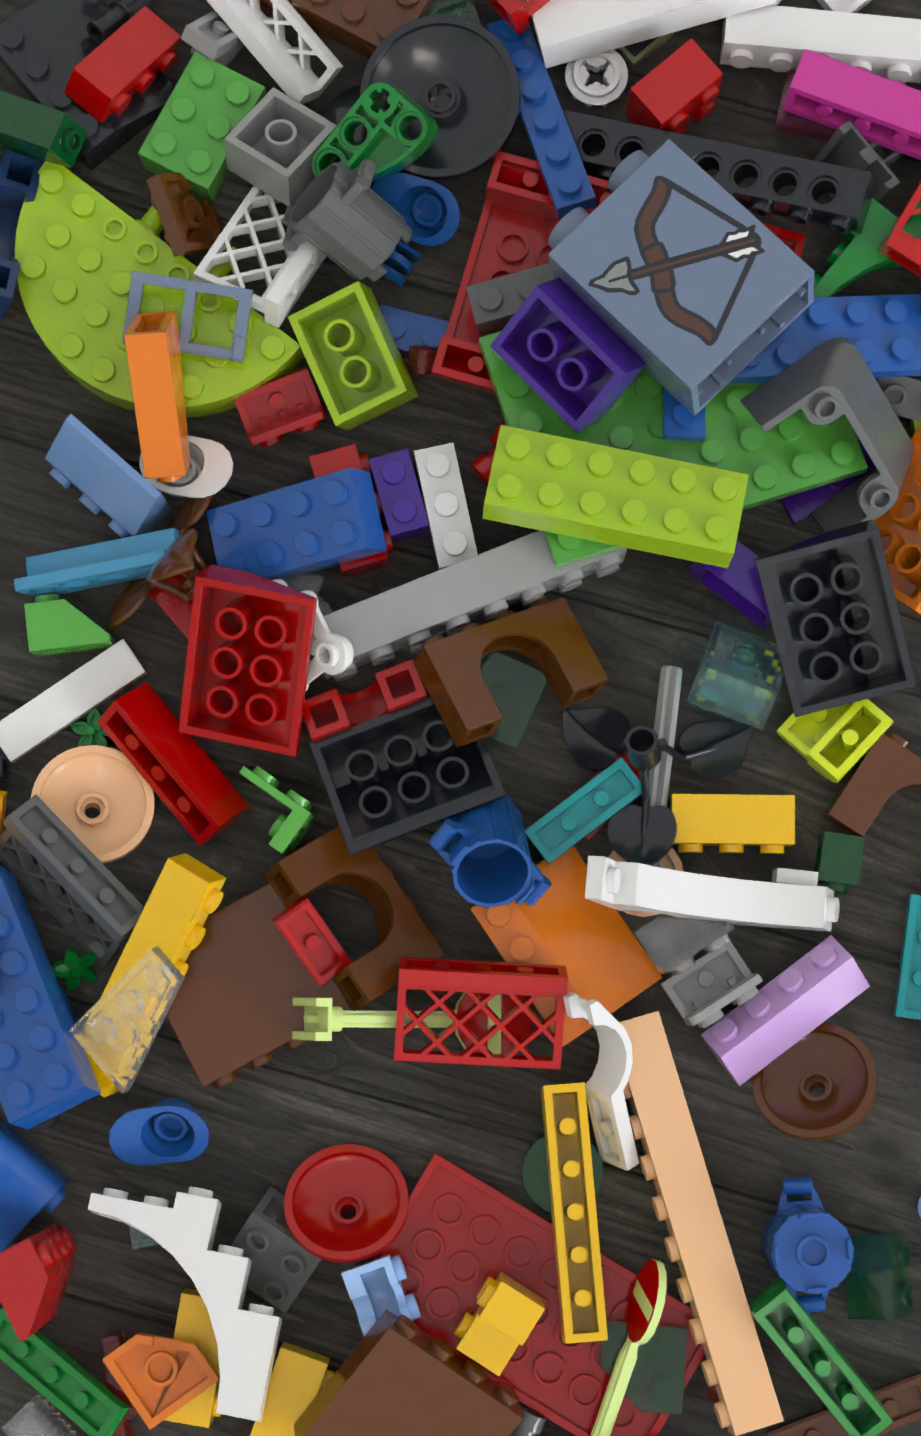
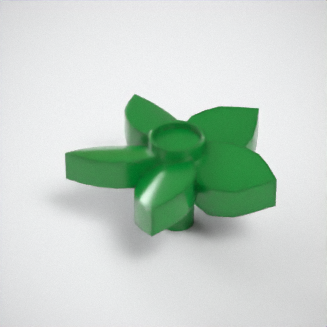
M96 708L88 714L87 723L75 722L70 724L75 733L83 736L79 740L77 747L87 745L109 747L108 741L105 738L109 736L97 723L101 718V714Z
M67 947L64 955L65 960L57 961L52 966L55 976L65 978L69 991L79 985L80 978L86 981L98 982L96 972L90 968L96 962L97 953L86 954L79 958V953L75 949Z

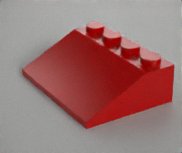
M210 565L195 576L178 732L296 757L299 748L317 598L251 572Z

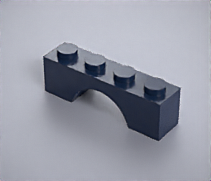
M4 149L0 158V320L3 319L13 299L20 268L18 260L15 259L16 229L24 200L25 202L34 201L40 178L38 171L43 165V161Z

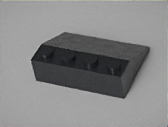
M40 0L14 13L0 24V62L33 102L65 112L88 131L78 155L92 171L158 118L175 87L164 73L159 71L155 75L156 77L151 86L143 94L136 92L132 95L131 102L120 115L117 116L115 113H112L105 121L100 123L67 96L64 91L73 68L99 46L90 38L86 29L87 23L99 17L109 8L102 0Z
M872 520L831 530L755 559L795 717L916 686L880 531Z
M431 697L309 743L351 856L506 797L484 738L456 747Z

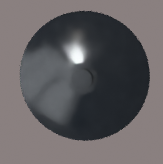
M426 16L412 20L395 29L373 52L361 81L360 96L371 84L377 82L388 83L403 90L436 121L438 134L434 143L421 157L408 167L402 169L407 173L425 179L447 180L473 173L487 165L508 143L520 113V82L514 63L506 48L486 28L457 16ZM386 95L381 98V101L384 104L383 109L388 110L390 104L387 101L388 96ZM419 118L414 119L408 127V134L411 140L417 139L422 132V123Z

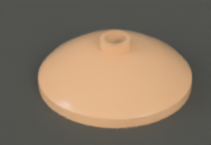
M80 746L59 754L42 769L34 783L31 798L37 795L102 864L116 861L132 852L148 833L154 815L153 789L121 751L106 746ZM93 807L100 811V815L96 818H89L85 815V811Z

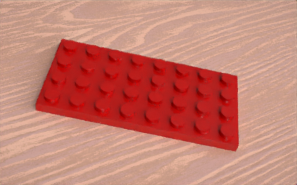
M435 1152L409 1196L408 1215L401 1232L386 1249L374 1255L372 1260L389 1254L391 1257L400 1255L407 1275V1279L401 1282L406 1295L414 1293L421 1313V1317L414 1319V1322L423 1335L431 1340L436 1337L444 1341L458 1359L464 1363L467 1360L473 1361L482 1368L487 1376L486 1378L496 1385L500 1382L508 1385L517 1393L521 1403L575 1436H590L619 1351L627 1339L628 1305L637 1274L600 1252L608 1340L565 1344L562 1342L552 1223ZM503 1272L542 1297L545 1310L523 1346L518 1345L500 1376H497L456 1349L459 1337L454 1335V1332L466 1313L472 1316L475 1314L479 1307L476 1304L478 1300L476 1296L487 1278L490 1276L496 1280L499 1273ZM667 1292L661 1318L653 1336L648 1343L638 1346L637 1360L610 1436H658L705 1354L703 1345L695 1344L690 1331L689 1320L694 1319L691 1307Z

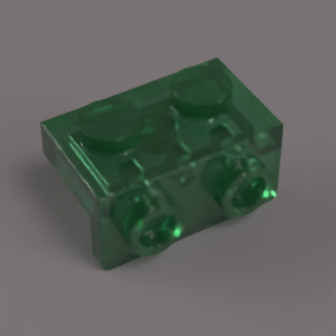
M895 1231L888 1234L848 1233L854 1246L851 1271L846 1275L848 1319L898 1320L910 1315V1309L914 1302V1292L912 1286L908 1284L907 1267L911 1261V1250L908 1242H905L904 1231Z

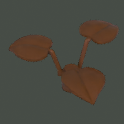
M213 495L205 498H190L177 512L170 528L179 530L180 536L171 543L166 553L155 562L147 578L133 580L120 594L112 609L108 624V632L112 635L114 627L130 617L143 603L149 591L160 588L179 596L185 602L189 599L193 601L195 576L206 569L208 565L195 547L198 533L194 528L190 527L203 515ZM193 558H194V560L196 561V563H197V565L199 566L200 569H198L196 566H194ZM181 573L183 577L179 584L183 589L161 580Z

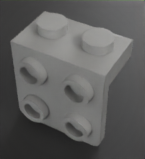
M728 939L660 983L686 1025H698L699 1028L703 1027L704 1029L724 1016L721 1008L730 1002L733 1005L740 1006L759 993L756 985L763 980L759 974L751 973L730 939Z

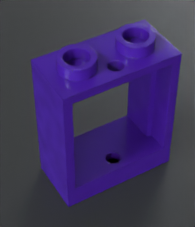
M737 540L735 552L728 568L692 562L688 570L689 574L764 631L771 620L755 561L759 556Z

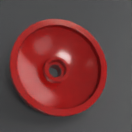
M356 1144L331 1146L308 1157L293 1173L284 1196L286 1222L295 1240L312 1255L323 1260L338 1263L365 1260L386 1249L401 1232L409 1210L407 1185L395 1163L375 1149ZM347 1211L356 1213L351 1219H344L342 1217Z

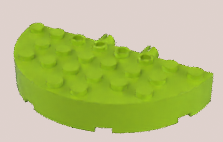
M45 161L38 171L40 178L35 199L33 202H25L24 200L16 229L15 259L20 264L17 281L25 310L46 347L71 377L98 397L118 407L135 411L126 345L123 344L122 337L132 271L193 280V273L197 266L183 256L174 257L172 249L160 239L159 235L164 228L158 211L153 205L141 220H134L64 166ZM230 262L214 265L208 273L219 278L225 277L232 270ZM145 284L141 313L176 310L178 332L180 335L186 290ZM197 292L191 343L232 349L238 301L228 296ZM251 308L246 356L243 363L180 352L186 418L217 414L236 408L234 399L280 375L293 371L304 359V353L300 344L279 328L266 323L264 317Z

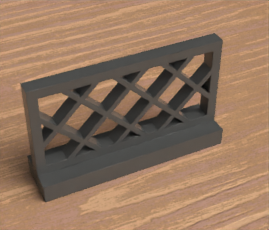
M34 795L4 820L3 825L6 829L0 838V861L15 874L20 882L89 954L97 953L96 961L104 968L112 962L132 934L144 906L37 795ZM10 849L16 850L18 857ZM31 855H33V856L35 857V859L37 860L38 865H35V864H34V861H33ZM60 885L65 889L66 894L62 893ZM68 908L72 909L74 916L69 912ZM87 914H89L93 918L95 924L90 923ZM96 937L100 938L102 945L96 940Z

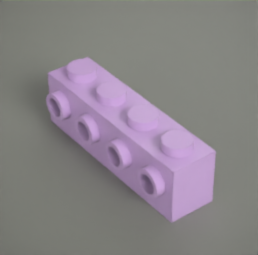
M830 935L758 990L759 993L737 1006L703 1032L701 1036L719 1063L736 1083L741 1086L868 989L870 985L854 958Z

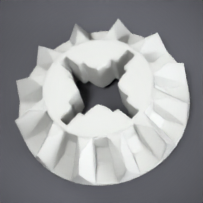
M614 49L567 63L565 70L566 86L572 93L574 100L578 99L585 103L587 107L592 105L605 107L608 103L619 99L627 86L628 70L622 56ZM606 68L603 75V81L606 85H601L596 81L592 85L589 84L587 86L589 81L587 69L597 73Z

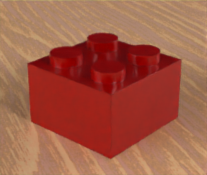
M691 38L630 88L626 117L632 124L685 134L687 131L685 127L694 119H697L699 122L704 120L716 108L715 102L720 94L719 87L723 73Z

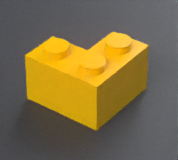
M503 1272L499 1273L496 1280L490 1276L487 1278L476 1296L478 1299L476 1304L479 1307L475 1314L472 1316L466 1313L454 1332V1335L459 1337L456 1349L497 1376H500L518 1345L523 1346L545 1310L542 1297Z

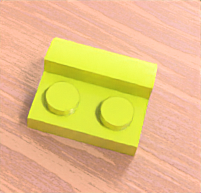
M864 699L795 717L793 712L777 729V734L807 760V764L826 779L838 783L893 724V720L869 699Z

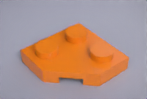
M138 1332L102 1359L149 1430L220 1380L219 1373L197 1342Z

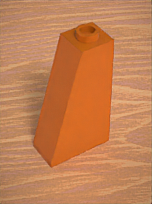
M176 310L135 314L124 338L145 479L157 478L158 482H173L179 480L181 476H186L191 463Z

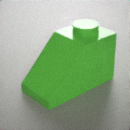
M57 594L36 596L35 603L24 604L29 652L35 657L105 649L115 644V639L68 601L59 599Z

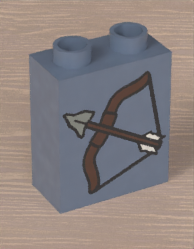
M668 139L650 157L642 150H637L628 155L617 166L608 181V189L613 193L591 214L582 207H577L567 213L557 223L548 238V245L553 249L548 254L554 279L559 277L646 363L644 369L695 416L814 302V270L674 142Z

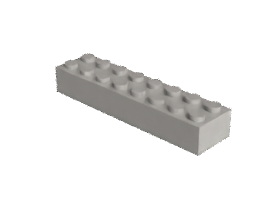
M539 530L325 615L323 617L330 632L344 636L350 641L354 657L351 665L344 672L336 675H329L325 672L323 674L326 680L334 677L336 682L348 679L358 674L357 667L372 662L373 667L383 665L396 658L394 652L409 647L411 652L421 650L422 644L436 635L445 632L448 636L457 634L460 629L470 622L484 617L485 622H490L499 614L506 612L508 607L520 602L523 607H528L532 603L544 599V594L555 588H559L561 593L569 591L583 584L581 579L595 572L598 578L614 573L620 569L619 564L624 561L628 548L623 547L555 568L543 531Z

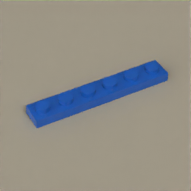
M503 19L487 24L488 31L503 44L516 68L521 90L519 116L557 217H564L577 207H582L585 210L597 207L596 196L531 28L528 27L520 35H517Z

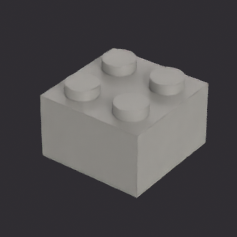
M273 87L224 138L227 169L286 206H292L316 177L312 169L313 157L337 125ZM338 156L333 157V158L331 159L329 165H330Z

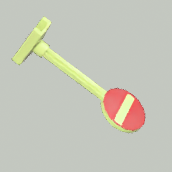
M463 992L453 1011L460 1017L475 1004V1001L466 992ZM477 993V995L482 998L486 993ZM497 994L487 1003L500 1019L517 1006L509 995ZM518 995L522 1000L526 998L525 996ZM293 997L292 1006H304V1031H292V1039L332 1041V1032H340L343 1027L396 1028L397 1011H343L340 1006H332V998ZM479 1009L464 1022L478 1038L495 1025L482 1009ZM433 1011L423 1019L429 1028H447L453 1023L452 1019L444 1011ZM522 1011L506 1026L521 1040L531 1031L532 1020ZM406 1013L404 1026L412 1020ZM459 1027L455 1030L456 1036L464 1049L473 1043ZM501 1030L484 1043L493 1054H505L514 1046L513 1042ZM478 1048V1049H477L476 1051H474L473 1053H482V1052H481V1051L479 1050V1048Z
M651 1258L646 1261L639 1270L633 1284L627 1312V1339L619 1351L590 1436L611 1435L637 1360L638 1346L648 1343L660 1321L665 1303L667 1273L664 1263Z

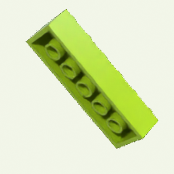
M500 425L482 519L728 568L735 552L749 475Z

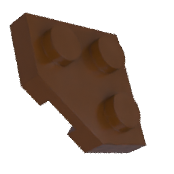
M181 173L157 174L147 179L146 181L151 192V202L158 211L165 230L164 237L166 243L172 249L174 257L207 254L223 231L216 209L206 199L199 202L189 191L191 183Z

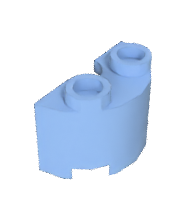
M389 1254L341 1272L364 1336L386 1309L397 1317L402 1314L413 1321L421 1317L414 1293L405 1294L401 1281L407 1279V1275L400 1255L391 1257Z

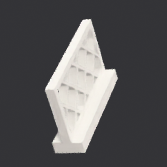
M253 186L194 271L193 280L245 289L244 283L265 278L268 288L262 297L253 294L251 307L264 313L266 323L279 328L326 255L309 241L301 244L295 251L286 250L283 247V240L286 235L283 228L285 224L282 222L284 215L279 216L275 203H280V201ZM268 205L272 217L252 222L249 212L253 208ZM277 228L280 240L259 244L256 235L257 231ZM249 233L253 246L232 250L229 243L232 237ZM280 250L285 251L287 259L284 263L267 267L263 254ZM257 256L261 266L260 269L239 272L236 260ZM230 262L234 275L219 278L208 272L214 265ZM230 297L234 300H239V298Z

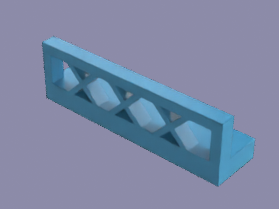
M170 528L26 557L27 577L14 579L15 591L35 599L36 596L61 595L147 578L155 562L166 553L171 543L180 536L179 530Z

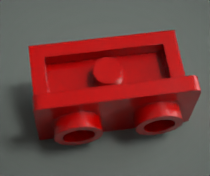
M307 366L280 375L234 399L250 444L255 445L259 443L260 447H267L283 439L282 434L295 429L298 433L315 429L320 425L319 420L326 418Z

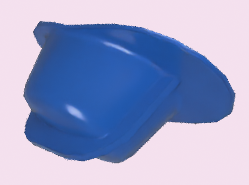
M397 172L394 175L378 180L372 187L375 193L406 218V225L413 230L410 241L426 246H437L446 243L454 236L459 226L460 209L457 199L443 185L410 173Z
M172 1097L161 1099L151 1107L138 1108L124 1113L115 1120L109 1133V1144L113 1153L122 1161L132 1165L147 1166L193 1160L203 1153L209 1141V1130L199 1112L182 1099Z

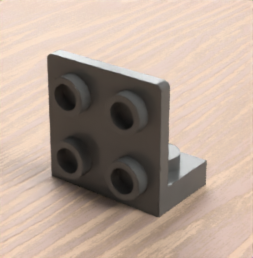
M272 1187L268 1189L231 1244L232 1247L243 1249L242 1257H247L252 1261L247 1288L282 1312H286L321 1261V1258L312 1255L302 1248L292 1236L284 1212V1195Z

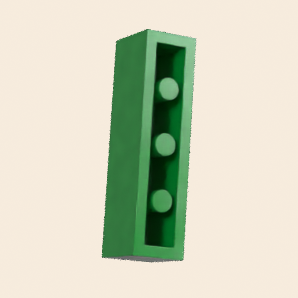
M781 1278L748 1303L753 1317L850 1436H876L893 1423L884 1404Z

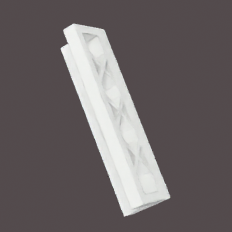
M207 0L286 95L303 104L319 98L343 68L339 60L288 0H270L273 4L274 18L266 17L260 10V0ZM284 25H292L297 31L299 47H292L286 41ZM310 55H317L327 67L320 78L311 70Z

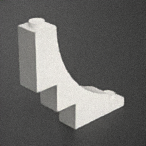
M588 856L585 899L618 911L668 914L684 919L726 921L740 926L831 932L832 922H837L839 918V898L834 897L832 889L824 886L718 877L665 869L641 863L617 862L605 856Z

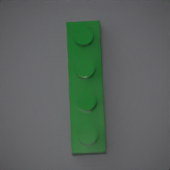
M1 1308L0 1359L89 1436H112L130 1407L39 1330L20 1342L4 1308Z

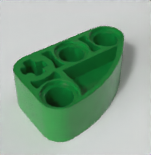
M383 82L371 84L314 155L312 160L313 173L317 176L323 169L329 166L333 157L339 156L341 161L352 170L358 167L363 160L373 161L376 164V171L372 182L394 175L416 161L434 143L438 134L437 123L429 113L400 88ZM384 95L388 96L387 101L390 104L388 110L383 109L384 104L381 98ZM419 118L422 123V132L417 139L411 140L408 134V127L414 119ZM364 124L367 130V137L362 144L357 145L354 141V131L359 125Z

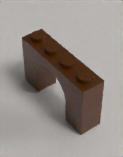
M565 597L549 601L547 598L540 599L532 603L526 610L514 613L513 610L503 612L496 616L492 622L480 625L478 622L468 624L460 629L457 634L446 638L444 635L431 637L422 644V649L413 663L456 747L492 735L503 719V715L481 673V658L491 652L513 651L531 659L541 669L562 709L596 697L608 680Z
M889 732L887 736L883 734L861 757L823 817L848 834L863 837L884 803L894 792L909 787L921 788V758L908 750L910 744L902 737L892 732Z
M340 825L278 861L264 874L286 908L304 895L307 897L315 891L330 885H342L352 888L363 895L371 904L378 922V936L373 949L332 978L353 1011L360 1010L398 985L400 956L438 958L444 954L439 947V942L434 932L425 926L417 914L413 900L407 894H404L394 879L393 871L389 864L380 858L374 848L351 856Z

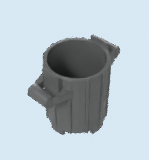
M368 159L363 160L353 170L342 161L334 162L323 169L310 182L296 201L294 207L291 205L287 207L282 220L288 226L283 240V247L286 250L295 251L301 244L309 241L354 279L362 280L368 277L373 282L377 281L387 272V269L381 264L390 257L400 239L406 244L409 242L413 230L406 225V218L370 188L376 171V164Z

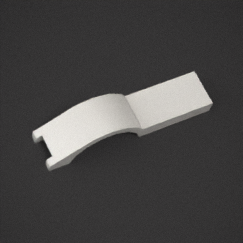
M569 992L563 996L567 1016L571 1018L582 1017L588 1020L589 1024L597 1032L600 1045L598 1063L592 1077L585 1084L586 1099L598 1152L602 1161L628 1171L639 1164L623 1092L628 1083L633 1064L632 1043L626 1029L597 1000L591 999L589 1001L580 998L576 993Z

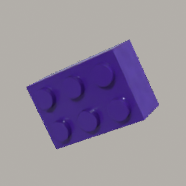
M559 277L537 285L490 345L576 433L598 423L646 366V363Z

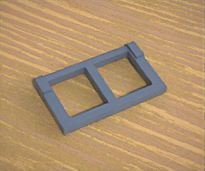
M132 271L127 314L122 336L123 344H125L124 335L135 314L141 313L144 285H158L186 290L179 335L180 352L232 360L238 363L244 362L254 290ZM197 292L239 298L232 349L191 343Z

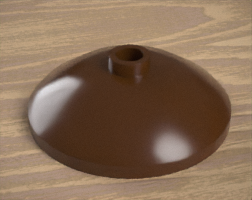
M822 1023L752 1077V1089L761 1114L778 1131L801 1140H825L849 1131L865 1117L876 1096L877 1071L871 1053L856 1035L840 1026ZM817 1088L825 1090L824 1094L819 1097L812 1096L811 1094Z

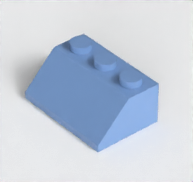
M70 414L65 419L45 457L53 467L49 474L65 489L71 484L82 493L78 500L93 514L97 515L100 511H103L112 519L108 527L120 538L150 533L171 510L162 493L76 417Z

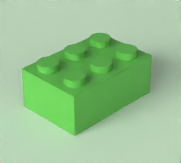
M195 51L138 152L144 169L156 175L181 173L191 183L189 191L204 200L206 199L209 203L213 204L231 173L226 165L224 138L267 94L266 88Z

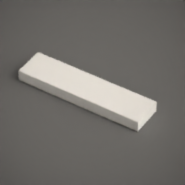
M124 639L120 640L0 721V747L10 762H16L147 674V672Z

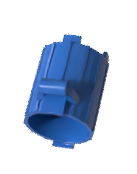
M507 795L505 798L446 819L428 841L451 866L454 888L469 903L489 908L504 904L508 905L514 900L519 905L525 902L530 906H534L552 885L551 881L542 875L541 870L532 862L521 812Z
M812 1177L782 1179V1191L779 1195L777 1210L767 1224L764 1225L761 1249L764 1252L769 1268L783 1279L808 1312L825 1311V1299L829 1290L838 1287V1284L851 1271L854 1246L847 1232L848 1229L823 1209L818 1193L813 1188ZM810 1194L811 1199L787 1200L788 1195ZM796 1291L814 1293L818 1295L797 1296Z

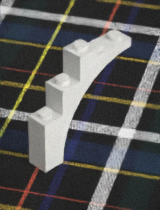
M189 1187L188 1194L177 1192L173 1208L168 1207L169 1200L153 1196H145L143 1202L127 1200L129 1193L117 1189L104 1188L103 1195L91 1193L88 1205L90 1212L123 1222L153 1238L174 1256L194 1282L209 1312L217 1341L220 1382L216 1413L262 1422L282 1319L273 1316L274 1308L250 1303L248 1311L242 1310L252 1261L247 1257H242L244 1250L241 1248L219 1245L218 1252L212 1251L222 1205L218 1199L212 1198L213 1191Z

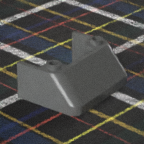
M834 337L827 340L740 400L744 408L765 432L799 409H801L804 416L811 423L816 425H826L843 414L846 416L876 468L810 512L813 519L825 533L869 520L874 521L894 506L914 454V445L860 351L850 340L844 337Z

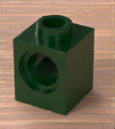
M827 831L819 833L814 872H819L818 882L823 883L824 887L832 889L834 893L847 894L848 887L859 886L865 837Z

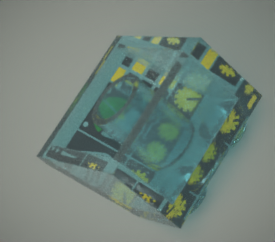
M716 620L686 701L697 705L703 710L713 711L734 719L738 723H744L763 730L779 694L784 676L776 642Z

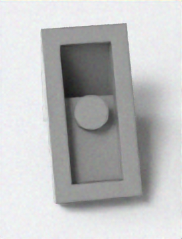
M215 10L186 25L181 36L183 41L192 46V56L197 51L210 60L228 67L244 46Z

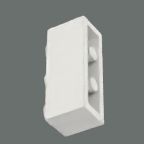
M454 443L415 450L414 456L430 525L438 569L441 570L478 555Z

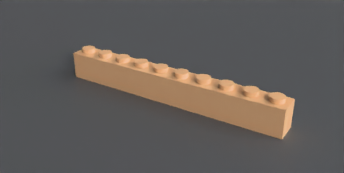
M659 1011L619 1022L626 1029L632 1043L633 1064L628 1083L623 1092L625 1099L629 1100L633 1115L629 1116L634 1140H641L645 1153L644 1156L639 1157L646 1181L653 1180L657 1196L652 1197V1204L659 1222L665 1220L669 1237L664 1238L668 1257L671 1262L677 1261L682 1277L676 1279L680 1297L684 1304L690 1302L694 1319L689 1320L692 1337L696 1345H703L707 1360L701 1362L703 1374L709 1387L715 1385L719 1402L714 1403L718 1423L721 1428L727 1427L730 1434L738 1436L783 1422L784 1419Z

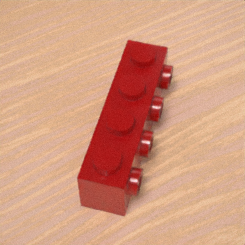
M147 682L116 699L97 721L199 846L230 827L249 807L248 803L194 738L189 734L178 732L179 720Z

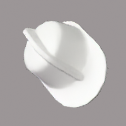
M188 435L191 463L186 476H181L179 480L173 482H158L157 478L146 479L156 489L173 497L205 498L216 494L226 486L232 476L233 460L230 452L222 444L213 440ZM141 455L139 466L142 473V477L145 478Z

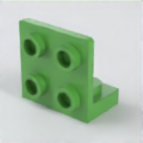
M256 765L253 771L243 766L239 773L245 779L291 810L288 817L281 814L268 832L273 837L269 845L287 857L294 852L315 822L316 818L309 812L313 805L291 789L286 795L277 790L276 788L280 782Z

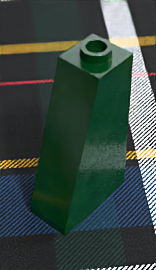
M0 90V150L4 151V149L34 159L72 168L88 131L65 112Z

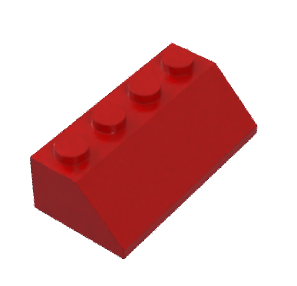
M59 1222L0 1252V1301L20 1342L30 1337L58 1314L76 1261L73 1251L77 1250L75 1240L67 1227L62 1229Z

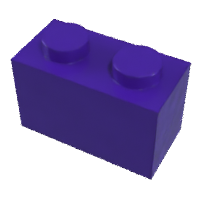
M408 448L369 459L392 544L430 534L429 521Z

